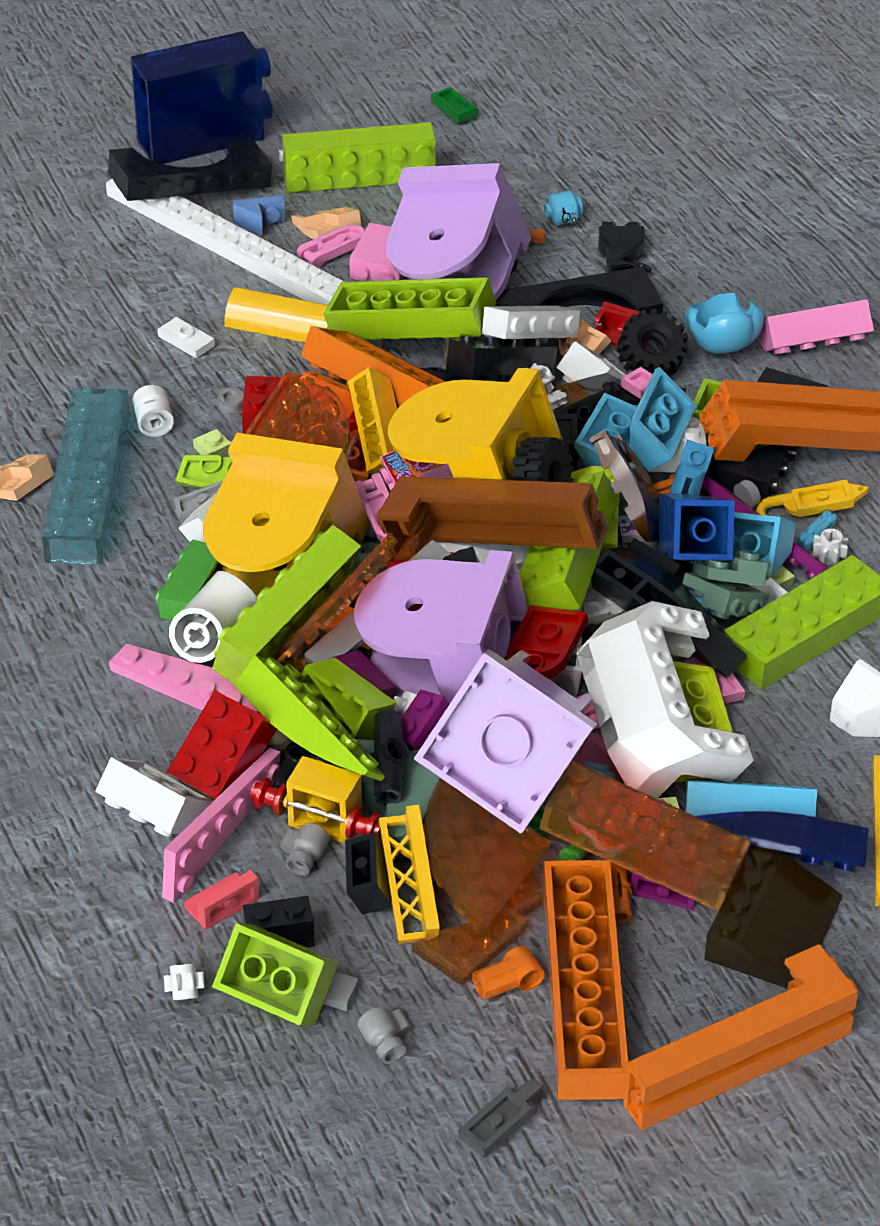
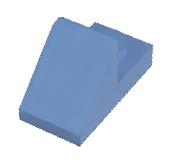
M283 195L232 201L234 224L257 235L263 236V224L285 222Z

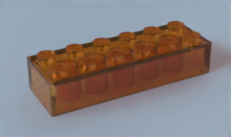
M575 761L570 763L548 800L539 829L601 858L610 860L614 864L719 911L751 841Z

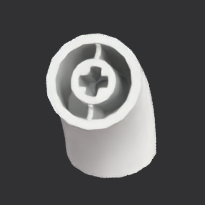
M225 571L216 572L195 597L173 618L169 627V638L173 648L181 657L190 662L203 663L212 660L215 657L213 653L220 644L218 637L228 625L233 627L238 622L237 618L246 606L252 607L257 602V596L243 581Z

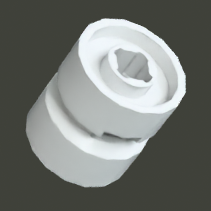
M147 385L138 389L134 393L132 402L140 431L150 437H158L168 433L172 429L174 418L166 391L157 385Z

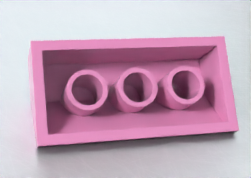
M868 299L766 317L757 339L765 352L774 351L775 355L791 352L790 348L796 346L800 347V351L816 348L815 343L824 342L825 346L841 343V338L849 337L850 342L866 339L865 334L874 331Z

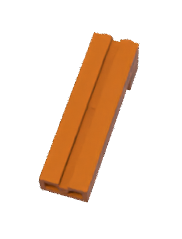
M723 380L699 414L704 432L709 434L708 444L714 448L713 455L715 460L744 462L756 444L880 452V391Z
M820 944L786 958L784 964L788 967L791 976L794 978V980L788 982L787 991L627 1062L623 1106L639 1128L643 1130L851 1035L855 1016L854 1009L856 1008L858 989L854 981L844 975L838 967L835 958L830 954L828 955Z

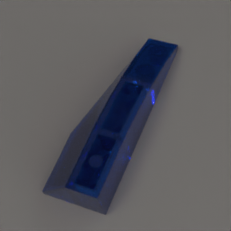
M732 811L701 814L669 820L668 823L669 828H674L673 835L693 838V833L706 835L705 841L724 845L725 839L737 841V848L749 850L751 845L784 852L788 856L789 852L802 855L801 861L823 866L824 860L834 861V868L856 872L857 866L865 868L869 828L802 814L773 811Z

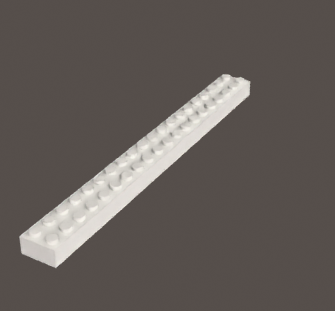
M113 179L106 182L107 196L305 301L328 305L339 284L344 282L181 196L127 201Z

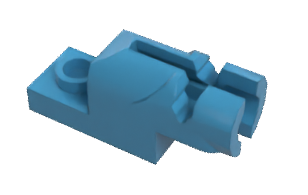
M687 439L669 493L699 495L714 448Z

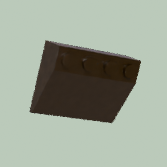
M752 842L707 933L704 960L787 988L788 982L794 980V978L791 976L788 967L784 964L785 959L818 944L821 945L841 902L842 894L784 852Z

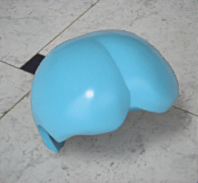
M735 293L718 294L705 302L691 305L687 308L684 315L685 324L697 344L704 350L714 354L736 352L752 344L762 330L765 317L763 309L751 301L749 302L748 310L741 307L738 296Z

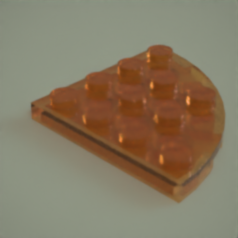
M286 372L245 434L341 448L346 455L350 441V424L342 401L328 386L322 387L316 384L311 377Z
M389 533L308 617L272 658L280 664H283L288 658L294 661L305 650L302 644L305 642L309 646L321 634L318 628L320 627L322 630H325L336 619L333 613L335 612L340 615L352 603L348 597L350 596L352 599H355L366 587L362 581L365 580L369 583L380 571L377 565L379 564L383 567L394 556L391 549L398 540Z
M439 778L428 800L423 831L431 872L439 888L443 887L454 901L453 907L473 927L484 934L549 850L552 842L530 827H527L520 834L442 778Z

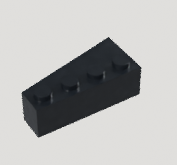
M460 334V338H449L446 371L467 380H479V378L488 381H497V378L511 380L518 368L530 369L536 363L537 366L548 367L552 376H554L558 347L549 344L547 338H532L531 341H524V339L501 340L499 337L484 335V339H477L475 335Z

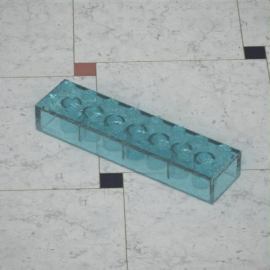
M72 388L42 534L45 563L103 564L130 418L128 390Z

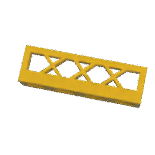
M419 805L406 806L405 815L379 818L398 944L438 939L440 929ZM405 825L407 835L399 844L388 836L387 827ZM407 843L409 844V850L404 847ZM390 845H391L393 848H395V850H394V852H393L392 854H391ZM399 853L408 857L412 863V866L405 874L393 867V860ZM412 873L414 875V881L409 878ZM395 876L400 879V881L398 882L397 885H396ZM404 883L415 889L417 897L410 905L398 897V891ZM417 904L419 905L420 912L414 909ZM400 907H402L404 910H406V911L403 913L402 916H401ZM409 914L421 921L423 932L404 934L403 922Z

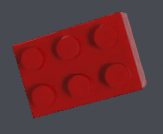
M214 690L166 772L181 783L215 800L263 754L277 728L265 716Z

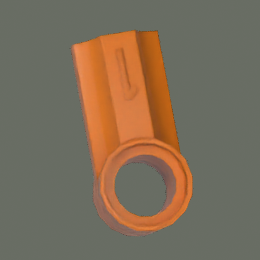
M517 946L506 953L502 961L472 972V981L476 992L481 999L485 1000L517 987L522 991L531 990L537 987L545 977L544 970L526 946Z

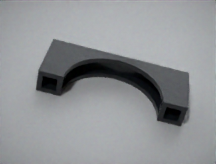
M252 137L228 139L227 157L217 163L200 167H177L161 164L145 158L134 148L109 150L108 173L127 201L268 188L271 186L272 164Z
M644 267L505 289L496 300V306L560 307L576 305L602 307L605 301L639 312L646 310L647 314H649L651 309H657L656 314L661 315L664 304ZM526 338V339H524V341H531V340H532V338Z
M768 367L765 368L757 381L828 387V385ZM768 445L753 449L744 462L715 460L714 455H712L705 478L708 476L719 482L733 494L736 484L743 480H749L758 488L761 502L763 499L772 496V494L776 495L778 493L782 477L787 478L791 462L797 461L801 447Z

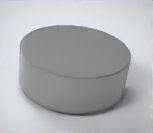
M228 388L218 394V407L226 413L241 411L244 392L236 388Z
M743 480L734 486V494L751 508L760 503V492L751 481Z

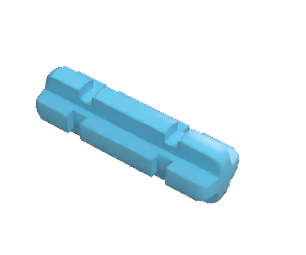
M829 510L824 511L804 532L796 537L797 543L804 549L809 550L813 546L814 536H821L824 530L831 529L836 524L837 515Z

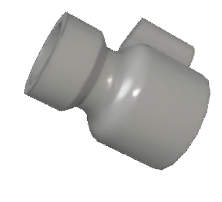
M311 823L302 825L299 831L289 829L280 843V848L284 852L290 853L285 862L287 869L297 876H307L314 864L313 861L322 857L330 841L328 833L320 826Z
M377 1007L360 1017L357 1023L358 1029L368 1045L377 1047L376 1052L384 1064H391L404 1056L406 1047L400 1037L397 1036L407 1033L411 1026L400 1009L388 1012L384 1007Z

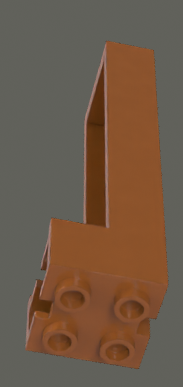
M400 476L377 514L378 523L381 525L383 533L387 534V545L390 547L394 559L409 561L431 540H434L436 543L458 542L598 549L608 530L603 512L597 511L596 506L599 501L592 483Z

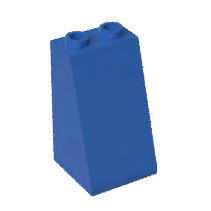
M659 493L658 551L676 560L733 561L735 501L693 494Z

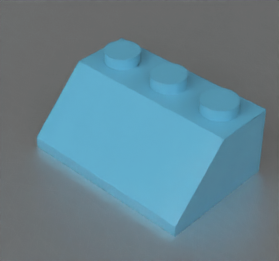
M660 367L655 369L630 421V448L649 472L673 459L697 406Z
M604 392L574 443V447L586 467L602 466L598 459L600 457L589 438L603 430L612 437L621 435L630 447V421L637 409L636 406Z
M734 512L733 552L734 549L759 554V559L771 562L770 576H774L792 552L796 523L782 517ZM695 560L694 562L703 563V560Z

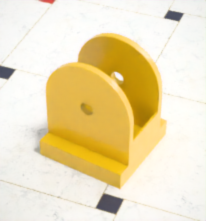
M518 368L509 382L454 380L433 385L406 400L393 414L388 425V437L396 453L411 461L448 464L453 478L514 480V477H511V470H515V465L512 462L513 458H517L515 452L517 447H521L520 443L523 440H526L528 437H554L562 439L539 369ZM451 418L447 422L440 423L444 419Z
M236 433L228 448L233 463L212 501L203 523L205 543L211 555L223 565L222 571L228 572L243 581L258 596L265 587L271 588L275 584L274 581L281 570L274 571L273 568L287 564L285 568L289 570L294 565V559L301 552L307 551L312 546L311 542L320 531L325 533L334 525L354 541L362 542L370 523L343 449Z

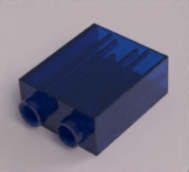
M244 31L131 56L137 141L148 159L166 164L227 149L228 139L252 137L255 142L264 140V120L272 118L273 110L268 92L262 89V78L271 75V64L265 48H255Z

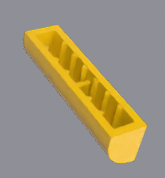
M234 287L228 299L224 325L229 328L305 343L310 326L328 328L323 315L328 305Z
M368 367L350 379L348 384L366 469L368 473L373 475L378 472L380 473V469L384 468L380 457L394 451L388 437V425L397 410L391 379Z

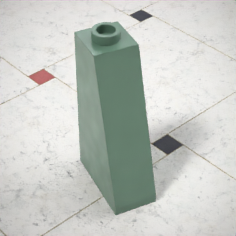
M419 750L409 751V758L403 763V799L397 804H387L386 817L405 815L406 806L419 805L425 843L427 844L453 786L417 762L414 758ZM405 825L387 827L388 836L399 844L407 835ZM407 843L404 847L409 850V844ZM390 845L391 854H392V853L394 852L395 848H393V847ZM399 853L395 859L408 857Z

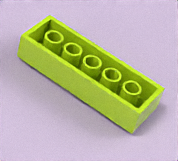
M427 122L282 134L283 177L287 193L398 184L403 168L435 166L436 139L432 124Z
M489 277L341 282L323 315L329 329L348 331L361 339L368 340L460 337V334L481 337L484 307L496 306V300Z
M604 470L593 474L586 473L581 477L575 478L573 483L593 484L599 501L596 506L597 511L603 512L607 527L609 528L619 496L615 494ZM606 534L598 549L530 546L519 574L528 607L535 605L572 611L581 609Z
M334 525L325 533L320 531L311 542L312 546L307 551L301 552L294 559V565L289 570L287 568L282 569L274 581L275 584L271 588L265 587L257 596V602L252 607L246 606L237 618L238 622L233 627L228 625L224 628L218 637L220 644L213 653L216 657L212 669L233 684L255 655L264 659L273 657L350 577L361 545Z
M852 554L725 629V632L747 656V659L736 670L763 690L880 619V575Z

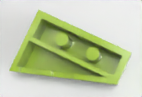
M335 657L307 664L299 678L303 683L307 682L319 691L318 698L329 708L354 739L374 740L375 715L379 711L394 710L397 702Z

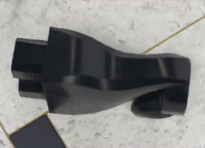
M602 222L598 232V250L607 257V272L644 267L646 273L652 271V268L645 263L637 262L632 264L644 252V226H640L638 222H628L625 226H615L613 222Z

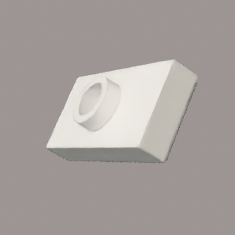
M178 317L158 328V337L194 358H198L215 346V339Z

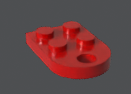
M530 605L507 650V660L520 650H524L530 655L527 663L528 666L538 664L539 666L533 669L547 679L557 676L566 668L589 622L587 612Z

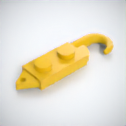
M846 479L793 489L790 493L769 496L763 499L758 504L756 511L760 515H766L765 511L768 508L784 506L789 514L800 518L820 514L826 510L831 512L852 508L856 501L868 493V487L848 483Z

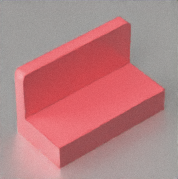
M251 870L241 876L235 872L184 901V907L207 930L242 910V905L252 904L260 899L258 877Z

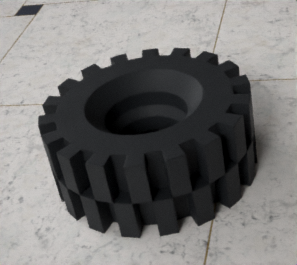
M651 309L649 314L646 313V310H642L639 312L638 317L636 314L632 315L630 320L625 323L618 340L617 353H620V363L626 361L624 368L627 372L630 369L636 370L642 367L653 374L655 369L660 367L665 373L671 375L673 372L675 374L682 364L689 344L686 343L688 335L683 333L685 328L681 323L677 326L676 317L672 316L671 319L666 317L668 312L662 311L661 315L656 314L657 309ZM644 340L657 342L662 347L661 353L654 354L646 351L642 346V342Z
M528 437L520 443L521 447H517L515 452L517 458H513L512 462L515 465V470H511V477H514L515 481L573 483L574 479L571 478V473L574 472V466H570V462L573 459L571 454H567L569 448L567 445H564L562 439L554 437Z

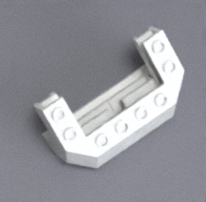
M651 601L604 621L576 653L589 695L593 698V708L607 752L634 798L658 799L681 774L733 782L754 761L745 735L694 725L671 654L689 658L696 651L691 636L707 639L710 636L701 611Z

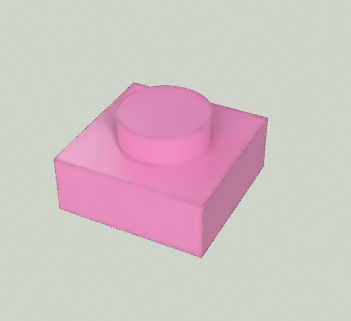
M639 367L622 377L621 387L641 399L653 374Z

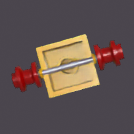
M302 756L286 784H282L280 788L273 787L272 780L265 777L261 782H256L252 789L251 799L254 801L255 808L261 810L266 805L273 807L274 814L279 816L284 813L286 808L288 809V826L300 829L304 824H315L323 828L328 833L330 839L344 844L345 840L352 839L357 834L363 836L376 832L381 840L379 818H382V815L379 813H374L371 817L363 815L362 776L359 773Z

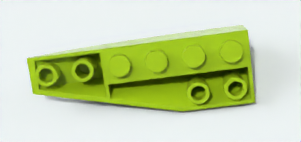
M255 655L233 685L263 716L270 720L274 727L312 754L337 766L379 781L384 779L385 775L377 767L379 763L372 756L364 752L357 740L349 734L329 708L318 698L319 691L309 683H303L299 679L301 673L289 664H286L284 667L272 657L264 659Z

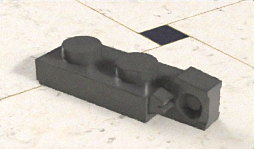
M532 1077L519 1090L516 1088H505L458 1130V1138L485 1158L533 1116V1113L537 1110L536 1104L543 1098V1085Z

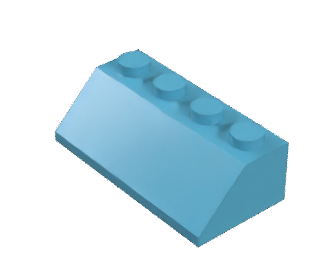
M686 779L685 819L691 820V826L710 827L711 821L723 822V828L742 829L744 823L756 824L755 830L775 831V826H788L787 832L806 834L807 828H815L817 789L803 786Z

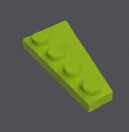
M184 455L175 481L180 486L198 490L223 481L233 462L231 457H221L220 455Z

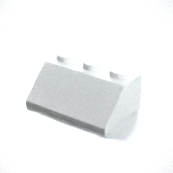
M114 757L110 758L95 791L106 797L104 801L106 804L117 809L124 807L130 811L129 816L142 823L149 821L155 825L154 830L167 837H171L172 834H180L214 801L143 761Z

